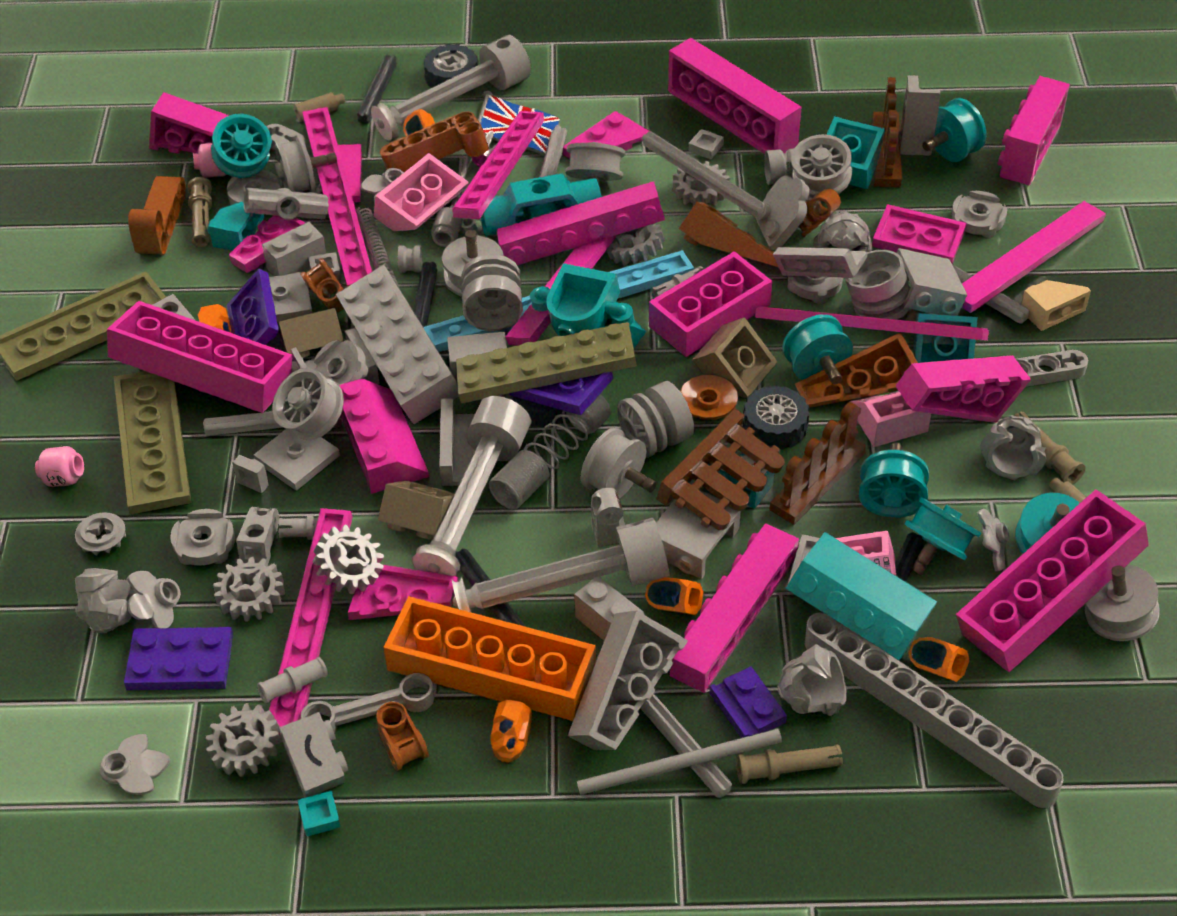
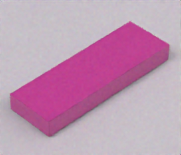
M361 144L338 145L353 202H361Z

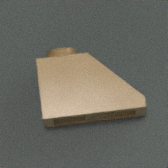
M1046 280L1027 288L1024 291L1021 305L1029 309L1028 319L1043 331L1086 311L1091 290L1084 286Z

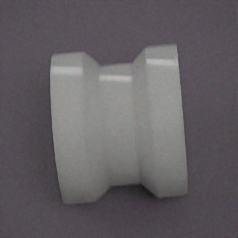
M415 245L413 248L398 246L399 273H406L407 270L421 273L423 261L421 245Z

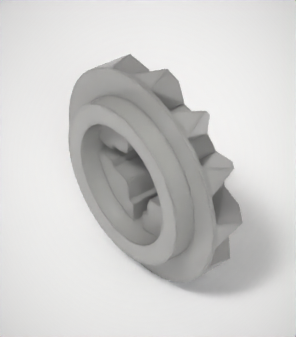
M106 512L96 513L85 518L78 525L75 531V539L77 545L82 548L84 553L91 551L95 556L100 551L110 553L112 547H120L121 540L126 538V527L123 520L115 514ZM105 528L106 534L97 540L96 536H99Z

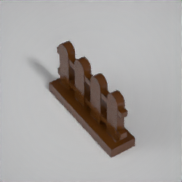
M887 77L883 112H873L872 126L885 129L878 164L874 173L875 187L901 188L902 171L899 113L896 110V77Z
M848 402L841 412L840 420L838 422L830 420L823 430L822 438L820 440L812 438L807 443L802 458L797 456L791 458L787 464L786 473L782 477L784 489L770 502V511L795 525L865 454L866 445L855 439V436L858 434L856 426L858 416L861 414L860 407Z
M734 409L661 482L656 499L665 506L673 499H676L675 506L680 509L685 506L702 519L701 525L705 528L711 525L717 530H724L728 527L731 520L730 514L725 509L729 506L736 511L744 510L747 507L749 496L743 490L747 487L754 492L762 491L765 488L767 478L761 471L766 469L771 473H779L785 461L779 454L780 448L775 445L770 448L754 436L755 431L752 428L748 427L745 430L741 427L745 415ZM728 443L731 444L729 448L726 447ZM740 450L755 461L756 464L752 466L736 453ZM710 461L713 462L711 466L707 465ZM723 469L739 482L736 485L718 473V471ZM704 487L719 498L720 501L716 504L701 493L700 490Z

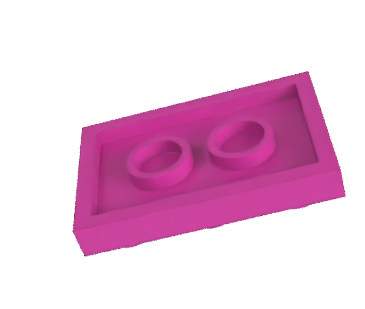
M887 204L873 237L872 247L897 252L899 248L947 258L953 264L965 232L966 223Z

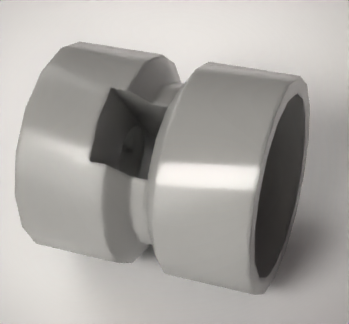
M794 148L788 149L786 153H783L782 150L765 151L764 167L768 185H774L781 176L793 178L791 156ZM786 162H789V170H787Z

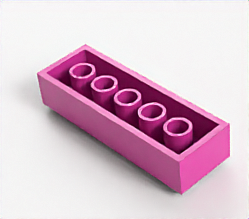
M692 38L669 50L668 92L764 154L765 151L782 150L783 153H786L788 149H793L797 146L801 106Z
M142 301L136 302L107 328L109 358L261 413L273 403L279 386L292 373V354Z
M1095 489L956 614L961 634L1006 671L1010 672L1112 580L1111 570L1114 566L1119 565L1125 568L1149 546L1146 523Z

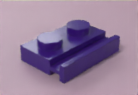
M751 666L723 679V682L716 686L715 684L710 685V695L740 738L767 732L786 723V713Z

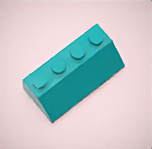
M826 532L823 533L803 559L786 587L790 592L898 660L904 657L937 604V601Z

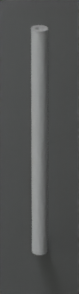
M779 729L580 780L577 781L580 795L781 743L782 738Z

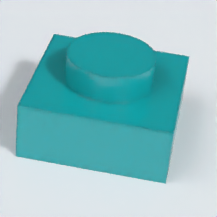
M332 791L297 800L306 837L341 827Z

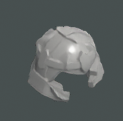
M846 211L831 214L821 227L820 232L817 233L813 243L814 248H828L832 244L836 248L852 250L856 247L858 251H872L868 226L858 214H850Z
M1013 415L995 423L979 446L986 461L985 467L999 476L1014 481L1019 477L1037 475L1047 459L1045 455L1046 447H1041V430L1026 417Z
M90 568L85 569L81 575L75 578V589L78 597V606L75 607V612L94 632L107 633V631L114 630L119 625L129 622L132 617L128 612L127 603L135 592L128 580H117L118 571Z
M815 644L810 649L804 651L802 656L791 660L784 666L777 689L780 697L784 698L795 712L804 714L822 711L823 714L830 716L838 714L840 706H843L846 702V684L840 662L834 652Z

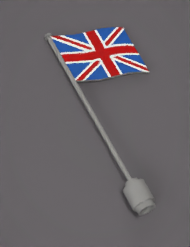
M485 91L483 93L484 101L478 117L485 137L489 131H493L492 139L499 142L520 111L544 113V122L526 150L545 156L551 132L555 126L559 125L560 119L540 110L510 103L493 96L491 91ZM466 155L460 174L464 179L471 157ZM460 193L453 198L450 207L442 208L436 214L431 235L433 241L441 247H447L458 238L463 218H453L452 209L457 203Z

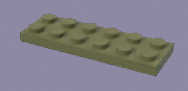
M145 271L0 335V358L17 381L106 341L107 328L136 302L142 301L153 305L166 298V296ZM171 305L166 306L165 308H163L164 310H167V311H171V310H172V309H171Z
M629 323L611 324L603 328L583 330L575 334L554 336L547 340L526 342L519 346L505 349L498 348L491 352L476 355L470 354L456 359L458 395L461 403H466L490 396H499L635 367L637 364Z
M147 371L114 376L129 513L136 514L192 503L175 382Z

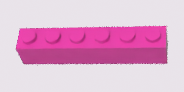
M653 181L497 229V235L503 256L514 261L516 265H520L665 220Z
M766 523L759 533L752 534L747 544V550L743 555L738 554L735 558L732 571L728 577L724 575L720 579L713 598L705 600L696 621L692 620L688 624L684 633V639L688 640L683 650H678L672 659L671 677L703 693L706 692L793 565L798 550L799 538Z

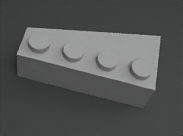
M637 610L615 613L568 736L593 750H616L639 716L638 710L645 700L651 698L656 690L654 686L662 674H667L673 665L672 659L678 650H683L688 640Z

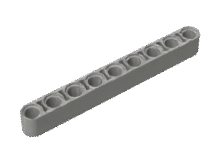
M815 613L809 617L805 635V647L807 650L817 644L822 648H827L828 651L834 652L846 678L1031 804L1039 808H1048L1056 803L1064 781L1063 773L1056 765L827 614Z

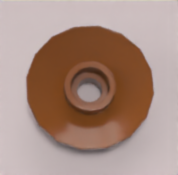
M700 375L691 378L683 384L680 390L692 416L703 420H716L725 417L735 409L738 403V393L734 385L725 378L716 375Z

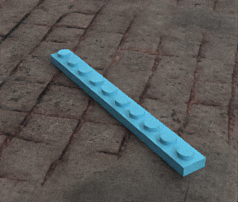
M682 250L614 270L610 273L617 274L620 289L618 298L659 286L672 280V276L685 274L693 270L694 267ZM530 296L522 298L523 312L521 316L531 305ZM459 316L423 328L437 351L441 352L448 350L447 337L508 332L515 324L503 330L486 331L477 329L469 324L464 316Z

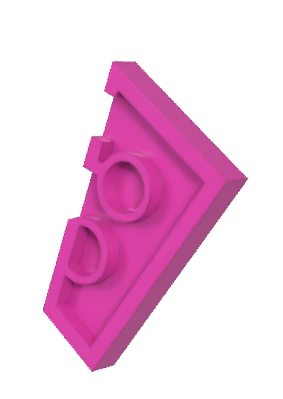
M614 111L565 144L562 149V155L570 159L567 146L573 143L599 142L628 150L632 148V144L643 141V135H646L649 130Z
M272 215L268 221L263 220L258 225L259 230L256 234L247 236L229 254L231 264L246 273L257 269L261 264L265 263L262 244L305 224V222L296 217L287 220L279 215Z
M383 565V569L373 585L369 584L363 592L358 587L356 588L348 610L349 620L399 615L408 596L452 607L453 597L455 596L452 580L459 582L458 577Z

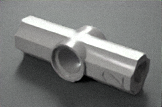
M246 188L244 192L245 213L279 215L287 220L295 217L325 219L328 214L327 195L292 192L287 188H280L278 190ZM292 200L288 207H280L283 201Z

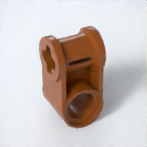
M824 189L810 200L805 201L807 213L805 219L799 225V228L802 230L801 235L805 237L839 208L841 200L835 190ZM821 201L827 204L828 209L822 206Z
M323 258L319 259V263L305 273L303 271L300 273L306 284L327 309L335 308L336 312L344 310L337 295L329 298L331 294L339 293L344 288Z
M387 702L381 705L376 714L379 736L395 770H401L402 765L417 758H428L429 752L419 730L414 726L406 708L398 702ZM390 722H398L396 725H387Z

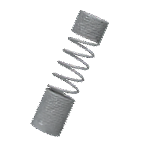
M600 394L582 415L562 411V414L555 416L553 424L546 425L543 433L535 436L533 443L526 444L524 450L519 451L489 481V488L495 499L506 508L518 509L549 478L550 473L547 466L552 469H558V458L568 459V449L577 450L579 447L577 439L581 441L587 440L588 434L594 433L610 417L611 409L606 399ZM562 417L565 427L555 424L556 420ZM565 417H568L573 426L586 434L585 438L578 437L569 429ZM553 426L556 437L546 434V430ZM555 426L568 432L575 440L576 447L572 448L565 444L556 432ZM543 435L547 447L536 443L537 438ZM546 436L555 439L563 446L567 453L566 457L559 456L548 444ZM531 445H534L536 454L531 451H527V448ZM536 445L547 450L557 462L555 467L544 461L537 451Z

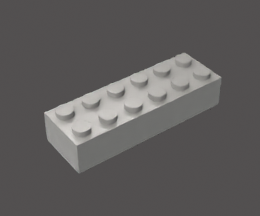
M382 265L336 294L396 399L413 424L440 409L441 399L453 398L454 400L459 397L457 381L385 265Z

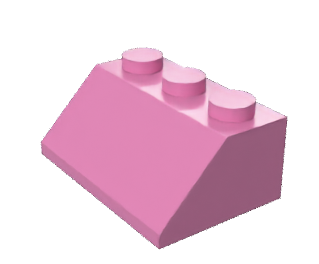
M428 153L375 196L373 217L392 231L416 230L466 189L469 182Z

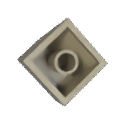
M335 308L277 322L279 327L278 334L284 352L292 354L291 349L297 348L302 358L310 356L309 350L319 347L322 349L325 345L335 340L339 342L344 341Z
M745 317L722 325L693 358L694 363L703 375H716L725 378L734 385L738 396L743 398L751 395L777 363V360Z
M410 481L386 484L378 520L388 523L387 528L405 531L408 528L415 530L418 537L434 539L455 493Z

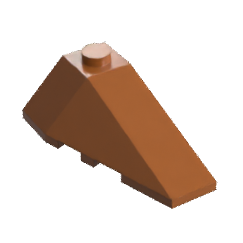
M697 201L679 227L685 233L683 238L694 246H697L699 243L729 253L735 251L742 257L779 267L772 250L761 243L757 244L755 242L756 239L752 235L737 228L738 225L711 205Z
M900 332L834 364L842 376L840 383L832 384L825 371L822 370L795 383V386L800 396L806 399V404L809 405V408L898 391L896 384L902 378L904 372L912 363L918 362Z

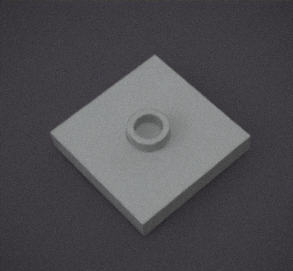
M301 272L269 277L277 322L312 314L308 285L301 277Z
M285 429L253 456L255 460H258L265 466L267 471L297 491L338 458L340 454L337 447L322 437L314 440H304L296 436L292 430Z

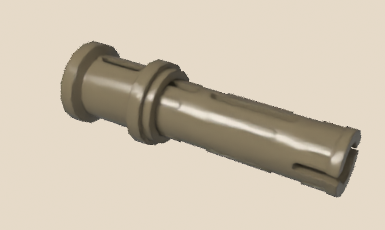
M195 177L188 183V191L191 194L188 199V206L192 210V243L197 247H205L210 242L208 211L212 207V198L209 196L212 184L203 177Z
M1022 411L1019 412V414L1016 413V414L1014 415V416H1018V417L1021 416V417H1026V418L1030 419V418H1029L1024 412H1022ZM1041 430V447H1046L1045 455L1047 459L1045 466L1048 469H1054L1061 476L1062 482L1076 483L1085 473L1086 466L1082 462H1076L1069 455V450L1065 446L1057 445Z
M837 744L784 753H776L772 749H765L764 753L744 756L743 753L736 754L735 763L740 784H746L748 780L767 777L769 780H775L781 773L842 767L843 757L828 758L830 755L842 754L841 747Z

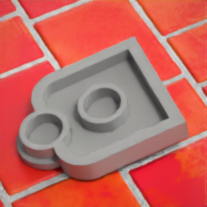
M799 178L791 181L785 179L779 181L763 201L765 204L763 214L755 217L770 249L776 250L778 247H782L805 219L807 213L805 201L809 195V187Z

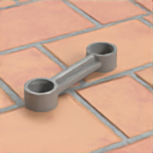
M413 673L401 681L399 688L332 707V705L325 701L311 702L302 710L301 719L318 712L320 715L329 716V721L335 733L338 725L376 715L379 707L387 702H398L411 712H422L430 708L434 702L433 683L428 676L421 673ZM415 687H422L428 690L420 698H410L406 695L410 689Z

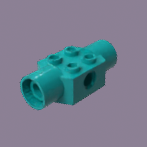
M561 173L511 182L503 195L495 196L481 216L480 220L484 235L486 237L497 235V229L601 198L598 181L596 178L569 182L565 175Z

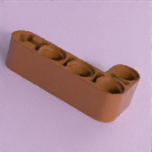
M465 111L383 146L380 150V155L386 170L397 168L406 172L428 153L439 160L463 149L468 156L477 157L486 153L489 146L479 120L472 112Z
M156 176L144 209L130 210L128 226L134 250L137 254L164 255L166 253L186 195V183L183 177Z

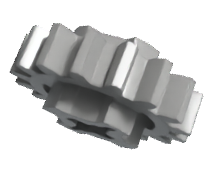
M709 161L704 163L706 167L730 181V177L726 175V170H719L718 164L709 166ZM677 168V174H673L672 191L676 193V199L683 198V204L692 202L694 206L698 201L704 204L711 203L716 206L717 199L725 200V197L680 168Z
M654 223L616 235V238L606 250L609 259H613L615 264L622 261L623 265H627L629 261H632L635 265L638 261H647V256L649 255L656 256V250L662 249V243L665 242L661 226Z
M344 525L340 532L336 527H332L328 534L324 533L313 551L316 554L313 564L320 566L316 574L328 577L325 582L327 586L332 582L336 583V591L338 592L342 590L343 586L347 587L350 594H353L357 587L363 592L369 584L373 585L383 569V565L380 562L384 555L376 553L380 544H371L369 542L371 534L368 533L363 537L360 535L359 527H356L354 532H350L347 525Z
M250 557L248 563H243L241 559H237V566L233 567L227 564L225 566L227 573H218L219 582L213 584L217 606L220 605L223 614L230 612L234 620L239 615H243L245 621H249L250 615H255L258 620L262 619L261 612L273 613L272 604L280 605L282 603L280 595L285 594L282 573L277 571L275 564L268 566L265 558L259 563H255L254 557Z
M245 703L241 711L232 706L229 716L223 713L219 714L220 724L210 725L214 734L206 736V741L210 745L206 750L218 769L223 768L228 775L235 769L239 776H243L248 768L254 774L257 773V765L262 763L268 766V755L277 756L278 754L274 745L282 743L279 735L280 726L277 720H275L270 710L265 712L259 704L252 710L249 704ZM262 727L264 728V737H262V735H263V732L261 731V728H262Z

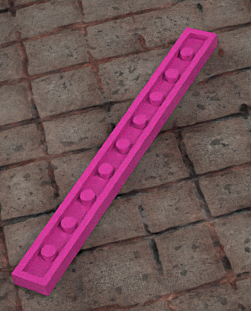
M328 107L302 113L313 157L335 152L337 157V163L316 167L323 195L328 197V216L346 286L348 287L371 273L372 269Z

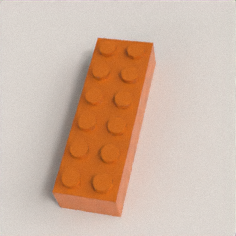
M408 596L383 647L388 671L406 676L413 673H421L428 676L432 683L501 702L505 700L523 702L534 711L571 721L575 718L596 664V645Z

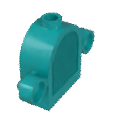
M563 263L551 289L541 286L533 289L530 293L532 307L537 311L548 310L551 325L558 336L575 334L583 330L603 328L608 319H611L612 324L628 322L629 326L634 321L632 307L627 303H616L620 289L617 274Z

